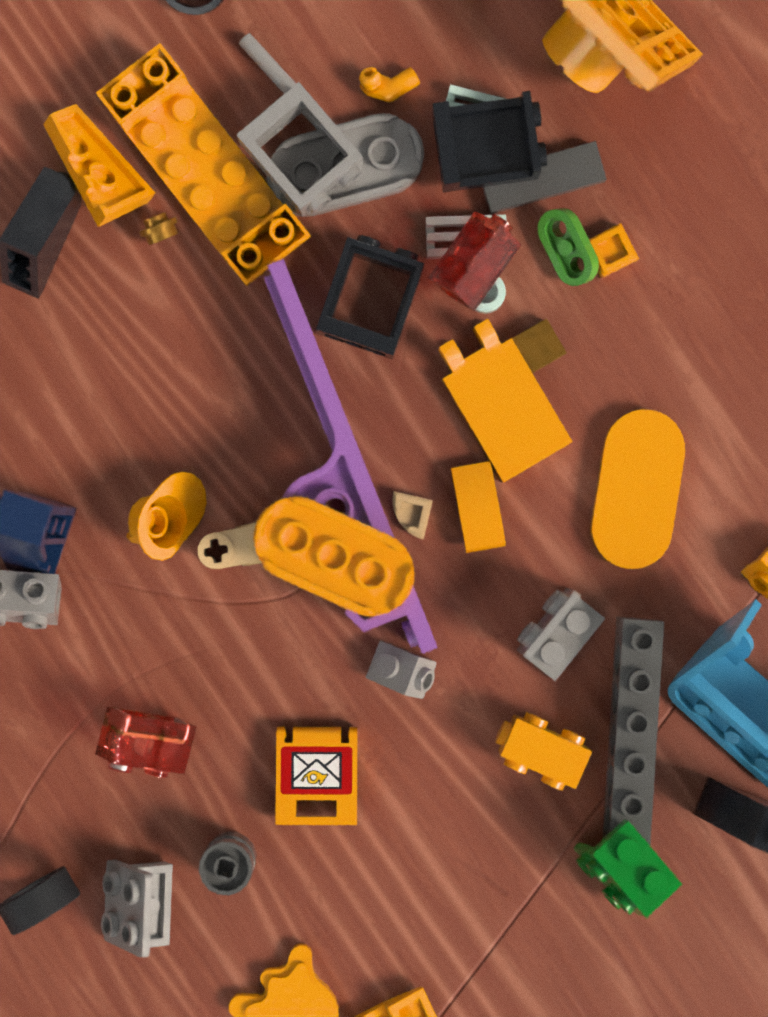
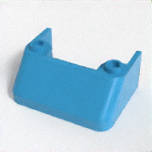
M755 599L717 628L676 674L668 687V696L682 712L768 788V681L745 661L754 648L753 639L746 630L762 606Z

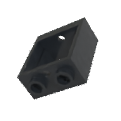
M358 235L357 240L347 237L316 328L317 334L393 360L425 263L418 261L419 255L409 250L396 248L395 253L380 248L381 243L373 238ZM354 257L410 275L389 337L334 318Z

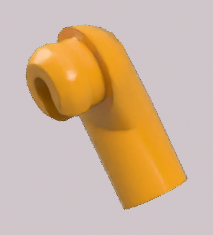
M374 67L365 68L359 75L362 92L369 97L385 102H392L420 85L419 78L411 67L393 78L380 74Z

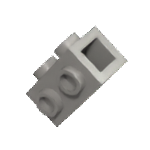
M0 570V626H4L6 622L22 623V626L30 629H45L47 625H58L62 592L59 574Z

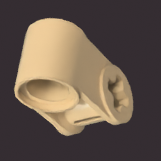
M256 523L236 526L235 529L206 535L198 545L200 561L211 569L261 563L256 554L253 539ZM218 539L220 545H227L228 553L222 555V562H216L214 556L207 557L206 549L212 547V540Z

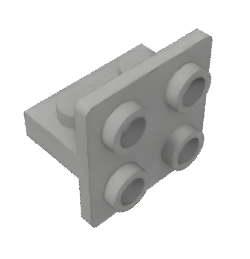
M118 860L107 861L106 873L102 881L105 893V913L101 918V930L105 941L140 958L149 957L150 948L170 945L173 864L162 861L128 865Z

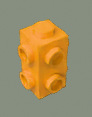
M529 712L525 713L524 718L514 714L511 722L503 721L495 743L500 745L498 749L500 756L506 758L503 763L505 766L523 774H526L528 768L543 775L540 781L563 791L565 785L574 789L577 788L592 754V751L583 745L585 737L563 728L561 735L546 728L548 725L547 720Z

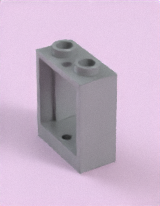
M299 82L236 135L241 147L302 217L309 211L313 215L318 213L330 202L331 197L329 194L340 185L343 188L350 186L362 174L360 168L363 166V156ZM306 110L343 153L345 158L301 195L261 147Z

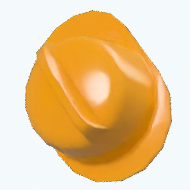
M183 471L174 473L167 477L151 495L137 500L129 512L127 539L132 543L139 544L144 553L152 559L163 561L171 558L198 526L204 515L207 501L206 490L201 480L192 473Z

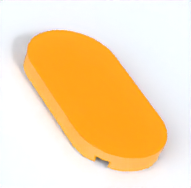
M648 409L629 412L620 417L611 426L604 439L590 532L593 543L602 557L612 565L620 568L639 569L653 564L662 557L671 542L685 458V442L676 423L661 412Z
M298 496L281 499L267 507L256 522L253 534L256 554L270 573L350 611L365 616L386 614L400 606L411 592L414 582L413 562L407 549L397 539L314 500Z

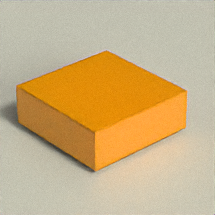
M622 223L589 239L598 257V273L601 279L639 259Z

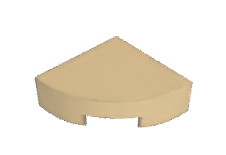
M394 491L393 509L398 522L408 533L424 540L433 500Z

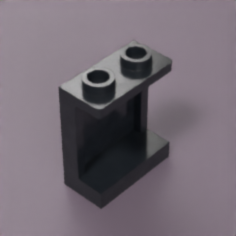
M523 91L518 98L450 107L449 101L433 103L432 120L443 193L538 180L541 174V167L547 166L545 143L538 142L536 127L541 126L539 102H532L530 91Z

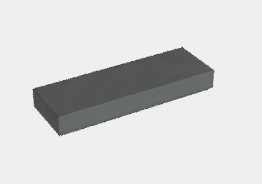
M594 141L548 154L547 166L541 167V174L538 180L482 188L491 215L606 182L607 178L597 143Z

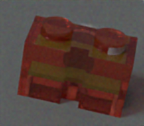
M107 706L95 754L109 762L108 768L123 773H132L133 767H145L144 773L160 778H167L169 772L185 774L196 726L178 717Z

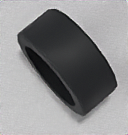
M62 866L4 900L0 904V915L10 933L17 935L67 906L80 895V892L66 867Z

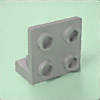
M566 588L563 592L554 591L542 607L546 611L545 615L537 624L531 621L517 638V641L521 643L517 651L554 681L558 679L605 620L602 615L580 598L581 595L578 592Z

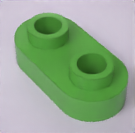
M557 208L544 213L538 223V235L559 278L570 286H579L590 282L598 272L599 261L577 215L567 208ZM561 221L566 225L565 235L559 229ZM578 257L584 262L583 270L577 265Z

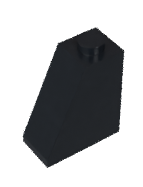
M44 166L0 237L2 283L39 299L81 207V195L69 174L56 172Z
M708 776L693 814L744 843L768 853V801Z

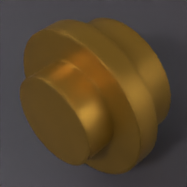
M163 212L144 220L145 229L139 231L141 237L145 236L148 245H152L178 234L175 226L178 221L176 217L168 219L166 213Z

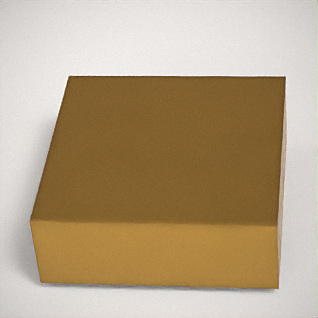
M547 318L512 338L532 373L567 353Z

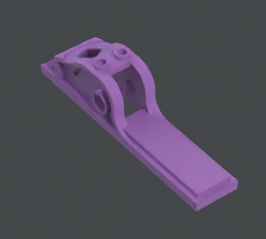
M280 260L268 265L271 275L264 277V280L333 451L330 459L320 469L306 474L293 482L282 499L296 496L305 497L322 505H325L330 499H341L346 508L344 515L394 538L285 262ZM412 587L410 594L400 606L386 614L365 616L346 609L345 614L363 632L407 615L409 620L401 623L410 647L419 645L422 654L438 648L414 587Z

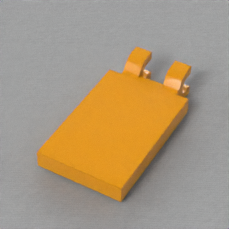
M486 319L472 329L483 347L482 349L464 359L455 341L452 339L440 346L438 352L451 371L450 375L442 379L445 387L488 460L491 462L501 482L504 483L573 441L513 339L511 338L501 344L489 319Z

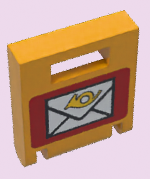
M277 726L275 825H357L358 727H349V743H341L342 727H293V743H286V727ZM297 800H337V815L297 816Z

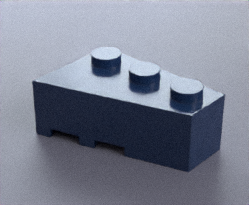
M4 490L2 497H0V555L6 569L19 572L55 574L77 508L32 493Z

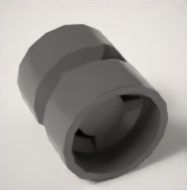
M225 832L217 835L210 841L199 863V874L203 884L210 891L218 895H232L240 892L248 884L256 865L257 854L253 843L246 836L238 832Z

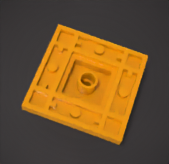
M562 0L564 2L562 6L566 11L542 38L544 48L557 66L562 65L564 67L563 73L577 85L593 93H599L604 90L624 68H626L624 73L631 83L638 88L644 87L647 91H650L693 66L703 55L652 0Z

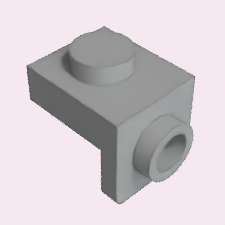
M380 640L366 678L403 695L423 699L425 693L434 682V670L437 662Z

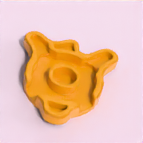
M303 943L296 944L291 949L289 959L285 965L266 968L262 971L260 981L265 988L264 993H238L232 997L229 1004V1012L234 1017H339V1005L336 996L329 986L315 973L312 963V950L307 944Z

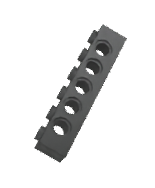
M616 617L602 839L623 820H628L649 845L651 843L664 621L657 619Z

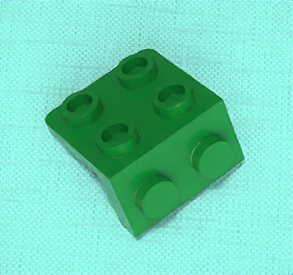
M623 820L595 847L581 842L573 847L579 855L575 860L578 866L591 879L596 877L603 883L605 888L602 890V893L617 910L622 908L628 915L636 913L644 918H648L683 885L628 820Z

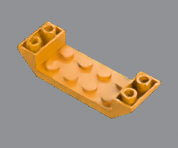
M161 43L96 92L126 135L246 286L268 271V265L282 260L311 237L287 204L283 205L276 197L269 185L193 90L183 71Z

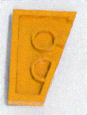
M77 104L51 113L43 125L98 227L149 203L155 191Z

